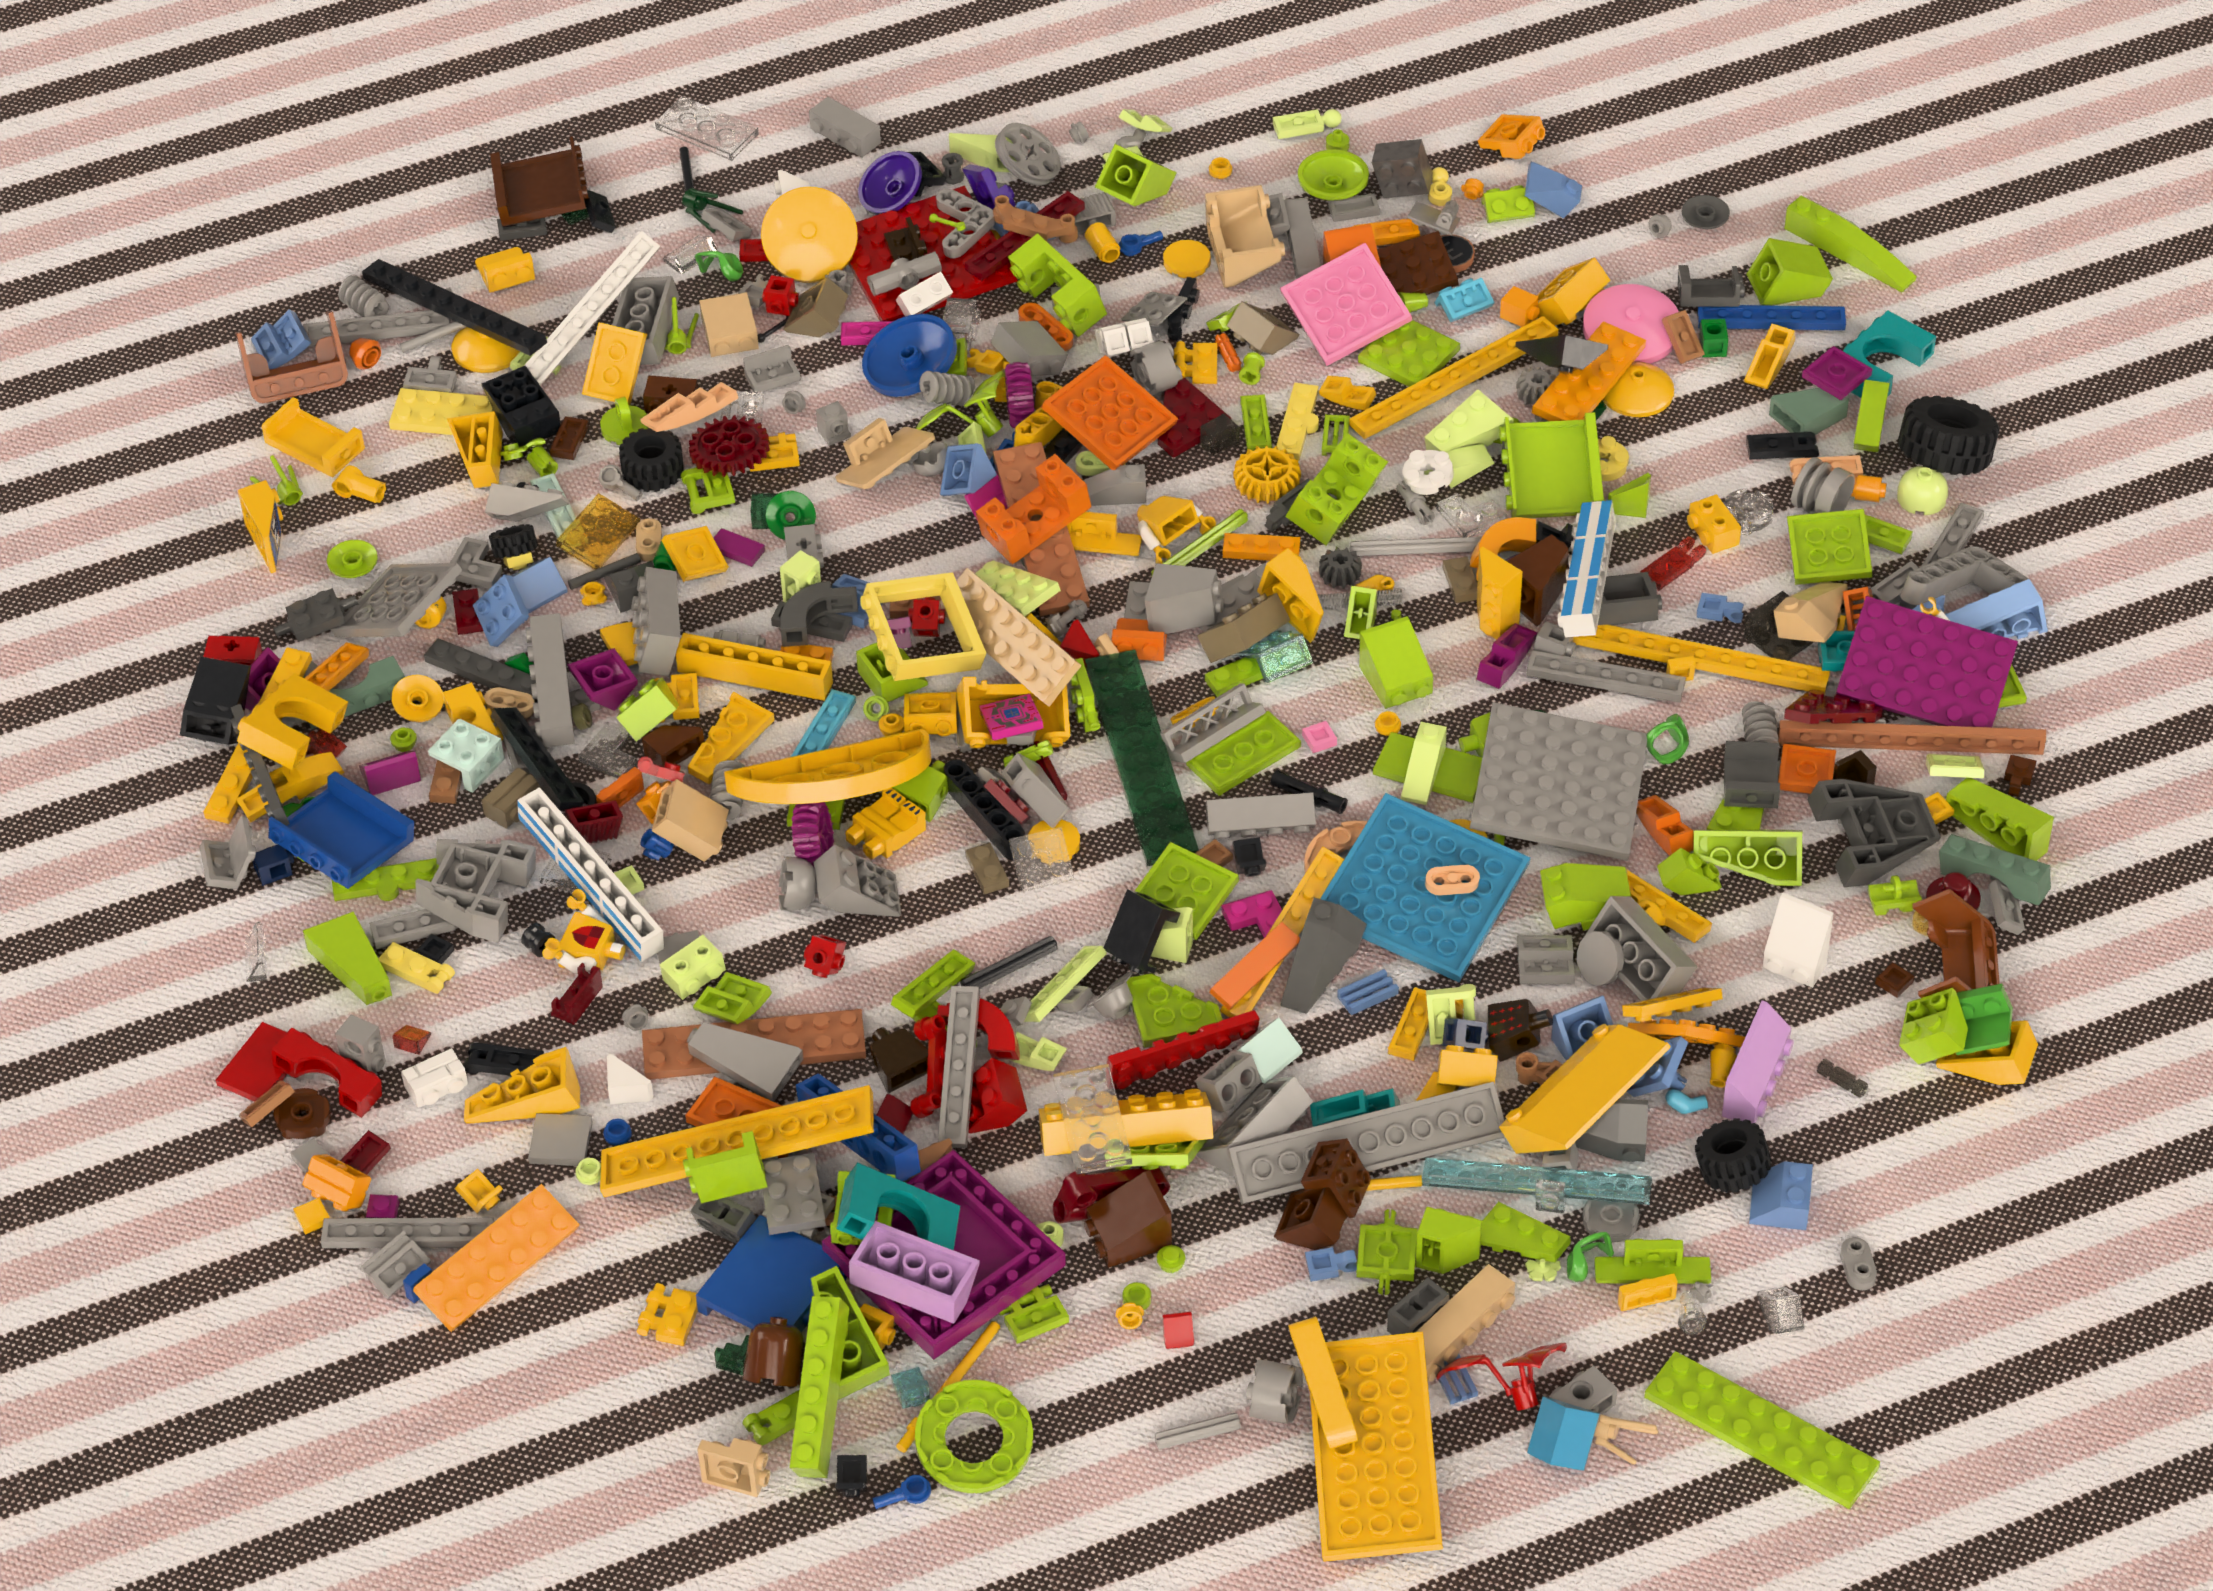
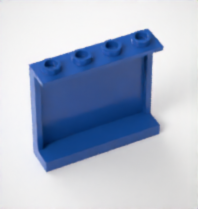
M336 771L328 776V788L287 817L289 825L282 824L272 816L269 818V839L347 889L414 841L413 820Z
M759 1215L696 1294L697 1310L705 1316H708L712 1310H715L750 1329L761 1322H770V1317L787 1318V1324L797 1327L802 1333L809 1323L812 1296H814L811 1278L835 1266L838 1267L845 1281L847 1276L840 1270V1266L822 1250V1245L794 1231L769 1235L767 1218Z

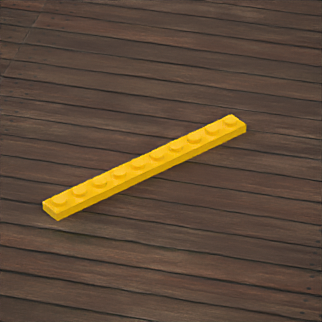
M1542 316L1351 417L1349 426L1365 440L1526 354L1515 347L1516 342L1558 336L1559 329Z
M1598 625L1596 635L1573 637L1572 641L1579 646L1664 663L1676 657L1693 656L1696 663L1695 669L1808 692L1809 690H1820L1826 693L1831 671H1822L1821 667L1611 625Z

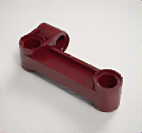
M1140 1166L1138 1169L1086 1175L1083 1171L1070 1173L1063 1180L1062 1187L1053 1203L1055 1220L1060 1224L1087 1220V1208L1148 1170L1142 1169V1166ZM1160 1167L1150 1170L1164 1196L1170 1190L1169 1182Z

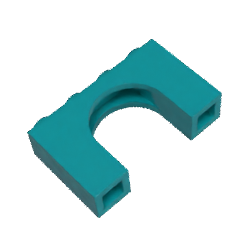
M1887 310L1881 317H1877L1868 329L1862 330L1857 339L1852 343H1848L1843 352L1872 368V375L1866 380L1890 383L1889 396L1892 391L1893 375L1871 364L1866 357L1874 353L1888 352L1896 354L1920 367L1934 354L1936 336ZM1864 382L1851 393L1861 398Z
M857 1162L845 1179L837 1230L863 1240L875 1223L877 1207H889L901 1212L913 1223L919 1238L954 1251L960 1205Z

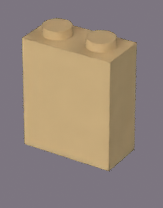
M747 292L699 300L701 320L711 357L759 349L757 329Z
M676 779L661 793L652 832L705 862L712 855H717L723 846L721 839L728 826L726 819L729 809Z

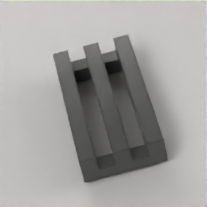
M545 218L503 227L501 220L497 219L500 241L547 235Z

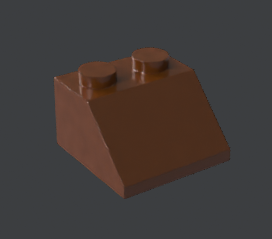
M1330 1187L1309 1190L1304 1188L1291 1193L1274 1238L1312 1250L1333 1246L1339 1240L1341 1228L1348 1216Z

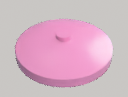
M1638 284L1616 285L1601 291L1588 303L1583 317V333L1585 339L1588 340L1604 321L1646 340V346L1634 362L1651 364L1663 359L1674 349L1662 319L1679 311L1666 295L1653 288Z

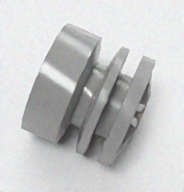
M1812 457L1804 465L1796 479L1791 495V503L1795 507H1802L1806 512H1810L1814 508L1815 513L1844 511L1853 493L1855 476L1853 473L1839 467L1832 470L1830 463L1822 462L1821 459Z

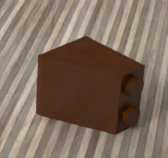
M1552 534L1507 561L1523 571L1520 613L1536 627L1542 623L1562 592L1563 584L1567 582L1566 569L1568 568L1569 548Z
M1150 1170L1143 1172L1087 1208V1220L1084 1221L1086 1233L1089 1237L1093 1236L1096 1253L1100 1259L1104 1258L1108 1268L1159 1251L1165 1246L1172 1245L1171 1211Z

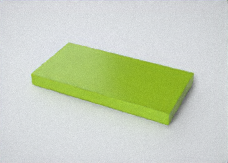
M1266 711L1262 716L1186 762V766L1220 796L1300 748L1301 740L1270 711Z
M1391 732L1373 768V775L1404 783L1415 738ZM1446 747L1432 792L1473 803L1482 757Z

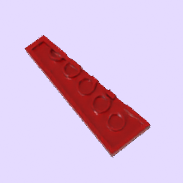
M1253 1010L1217 1023L1202 1026L1193 1035L1187 1032L1177 1034L1176 1038L1168 1043H1165L1163 1039L1154 1041L1151 1048L1143 1051L1139 1047H1135L1110 1055L1107 1058L1104 1083L1108 1091L1114 1089L1121 1090L1139 1079H1149L1164 1069H1174L1182 1062L1191 1058L1194 1060L1199 1059L1207 1052L1216 1048L1218 1050L1224 1049L1231 1042L1239 1039L1245 1040L1256 1033L1260 1018L1256 1011Z

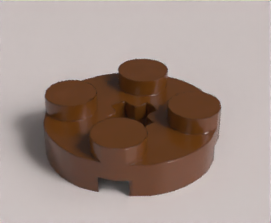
M310 1088L295 1089V1092L274 1109L273 1114L276 1126L286 1139H306L313 1136H321L325 1133L326 1126L331 1118L327 1098L325 1096L323 1098L318 1095V1091ZM300 1111H306L307 1115L302 1117L296 1116L300 1114Z

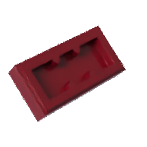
M368 1130L340 1161L367 1175L389 1152L391 1147L389 1143Z

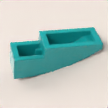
M1392 1088L1366 1095L1362 1089L1314 1102L1310 1105L1312 1126L1315 1127L1400 1105V1100Z

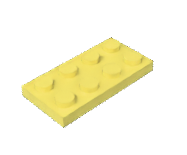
M400 388L389 426L392 430L453 435L447 418L493 412L494 410L487 396Z

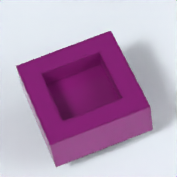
M370 1194L366 1218H397L399 1207L398 1195Z

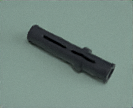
M1276 770L1272 775L1271 786L1278 787L1292 794L1313 793L1314 806L1318 808L1323 806L1338 814H1342L1347 807V798L1328 792V789L1323 786L1316 787L1280 770Z

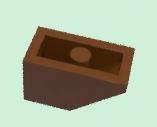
M662 725L642 738L644 756L650 757L653 764L664 766L665 761L679 764L695 754L701 743H704L703 729L695 726Z

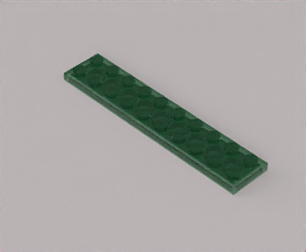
M1136 650L1085 659V668L1146 866L1154 865L1170 842L1192 853H1196L1199 849L1165 742L1160 735L1161 729Z

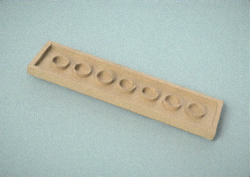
M966 568L957 579V584L986 653L1050 707L1082 665L969 568ZM941 600V609H945L944 604ZM945 609V613H946L945 617H947V618L949 619V616H948L947 611H946V609Z

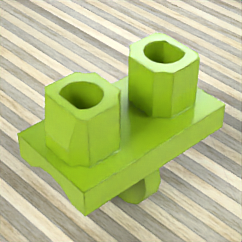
M1898 875L1891 876L1890 883L1868 885L1867 889L1873 910L1877 916L1886 915L1889 909L1899 908L1902 912H1912L1914 910L1912 904L1922 900L1916 879L1900 881Z

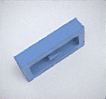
M1383 969L1338 989L1337 997L1348 1012L1353 1015L1398 995L1399 987L1397 984H1393V979L1388 977L1387 971ZM1384 987H1387V988H1385V989H1383V990H1381V991H1378V992H1376V993L1373 994V992H1375V991H1377V990H1379V989H1382V988H1384ZM1363 997V999H1361V1000H1358V1001H1356V1002H1354V1003H1352V1004L1350 1003V1002H1353V1001H1355V1000H1357V999Z
M1466 1368L1458 1370L1469 1393L1465 1392L1455 1370L1448 1371V1374L1459 1396L1455 1397L1444 1374L1438 1379L1450 1404L1478 1396V1391Z

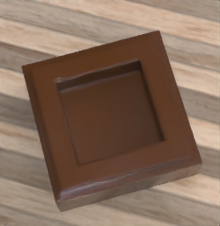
M1892 962L1876 977L1875 984L1898 998L1914 982L1915 976Z

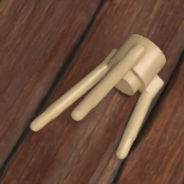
M1600 1414L1594 1434L1597 1437L1595 1444L1606 1447L1632 1465L1636 1464L1634 1458L1608 1440L1616 1438L1619 1428L1656 1435L1658 1434L1657 1426Z

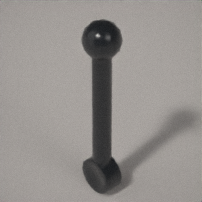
M786 316L785 320L765 333L758 334V342H764L766 337L783 327L789 316Z

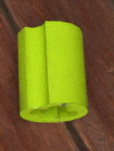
M541 446L533 448L532 452L527 455V461L541 477L555 474L558 470L557 462Z

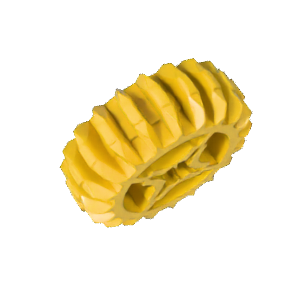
M1266 445L1262 449L1256 446L1255 451L1248 449L1246 454L1240 455L1239 460L1235 464V471H1233L1235 486L1240 491L1241 496L1247 495L1248 501L1256 499L1257 503L1261 501H1266L1267 504L1270 501L1276 502L1300 484L1301 478L1298 460L1294 458L1292 453L1288 454L1286 449L1278 450L1277 446L1268 448Z

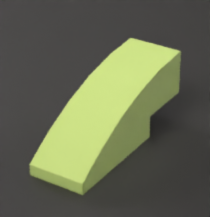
M1484 444L1466 446L1446 452L1452 462L1454 471L1453 479L1449 484L1450 488L1495 464ZM1426 470L1424 474L1429 475V472L1433 470Z

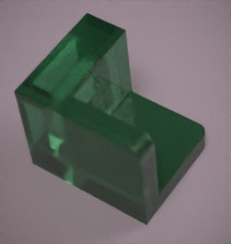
M779 493L752 494L750 510L752 529H769L765 518L766 508L770 500Z
M746 1335L741 1346L726 1343L724 1349L717 1347L714 1352L716 1368L743 1375L749 1335Z

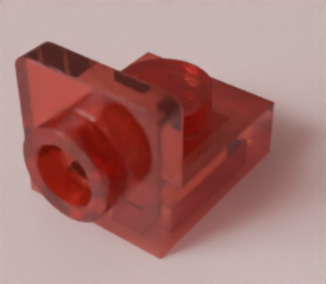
M322 729L317 733L313 730L307 735L310 737L306 755L309 752L314 755L332 752L337 759L347 748L333 733H328Z

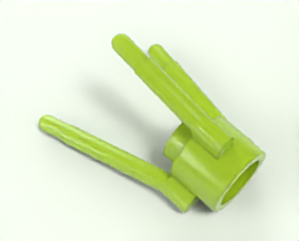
M672 297L673 329L667 335L664 349L673 354H681L687 348H691V339L699 314H694L686 337L683 330L678 328L676 297Z
M271 455L270 460L282 480L277 485V494L280 500L278 504L294 505L301 499L303 492L299 488L291 465L287 466L290 481L285 476L276 458ZM254 476L250 477L254 484L261 482Z

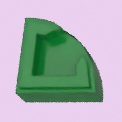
M524 652L509 657L505 662L507 666L530 674L529 665H534L533 662H529V658Z

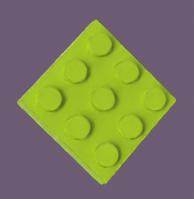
M1412 320L1371 342L1358 354V362L1410 387L1440 371L1460 351V343Z
M1864 509L1787 516L1795 585L1872 578Z
M1170 842L1135 891L1144 893L1172 909L1193 908V939L1197 940L1239 882V875Z

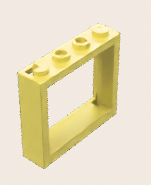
M953 572L866 584L863 596L860 598L861 607L863 610H866L870 629L875 632L878 649L883 652L886 669L891 672L894 681L981 669L986 651ZM940 596L963 652L903 660L880 603Z

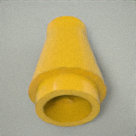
M1718 1044L1710 1052V1084L1715 1087L1723 1088L1726 1085V1080L1737 1058L1736 1050L1732 1046Z

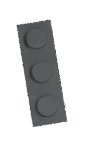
M779 602L771 618L772 626L780 628L781 612L786 602ZM835 613L820 616L811 623L808 634L844 642L853 625L852 617Z

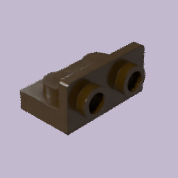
M910 217L905 218L907 228L884 233V239L893 262L899 258H906L911 261L927 254L924 240H919L921 238L919 227L917 224L913 225Z

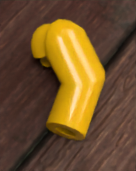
M1374 575L1355 586L1377 589V592L1379 590H1390L1391 592L1395 582L1391 577Z

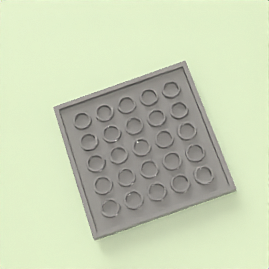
M1493 702L1469 829L1628 861L1646 752L1647 733Z

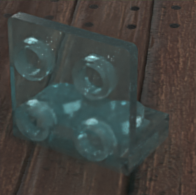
M1281 630L1275 631L1267 636V640L1259 641L1250 648L1239 652L1240 658H1256L1266 683H1270L1313 663L1303 634H1293L1292 631L1284 633Z

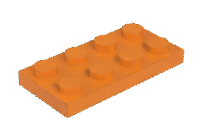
M714 1076L685 1117L687 1123L697 1127L783 1105ZM789 1153L778 1155V1158L787 1157Z

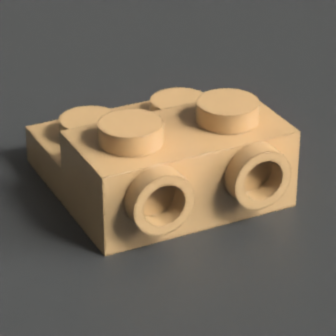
M733 1438L730 1447L717 1441L701 1440L697 1450L702 1482L758 1497L761 1488L766 1487L770 1479V1470L765 1469L768 1462V1453L762 1452V1445L752 1440Z

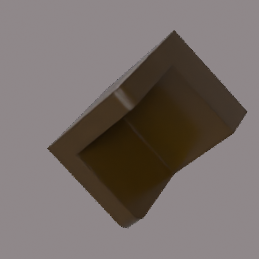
M1859 750L1835 763L1833 780L1846 779L1874 785L1877 766Z

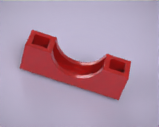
M291 1028L271 1049L273 1066L293 1078L307 1073H323L335 1079L339 1084V1105L361 1118L382 1096L381 1079L374 1072H367L357 1066L350 1058L338 1055L331 1047L321 1045L305 1032H299Z

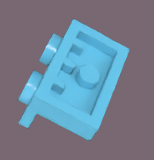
M1470 278L1463 281L1459 287L1452 288L1450 286L1441 290L1434 303L1436 307L1442 305L1451 323L1492 307L1495 302L1482 278L1474 281Z

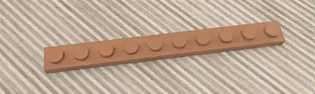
M1780 720L1778 742L1779 746L1791 744L1807 747L2043 755L2046 743V729L1875 723L1833 724L1819 721V724H1807L1792 720Z

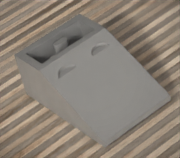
M836 844L814 861L819 903L840 913L894 917L901 915L896 875L890 870H886Z

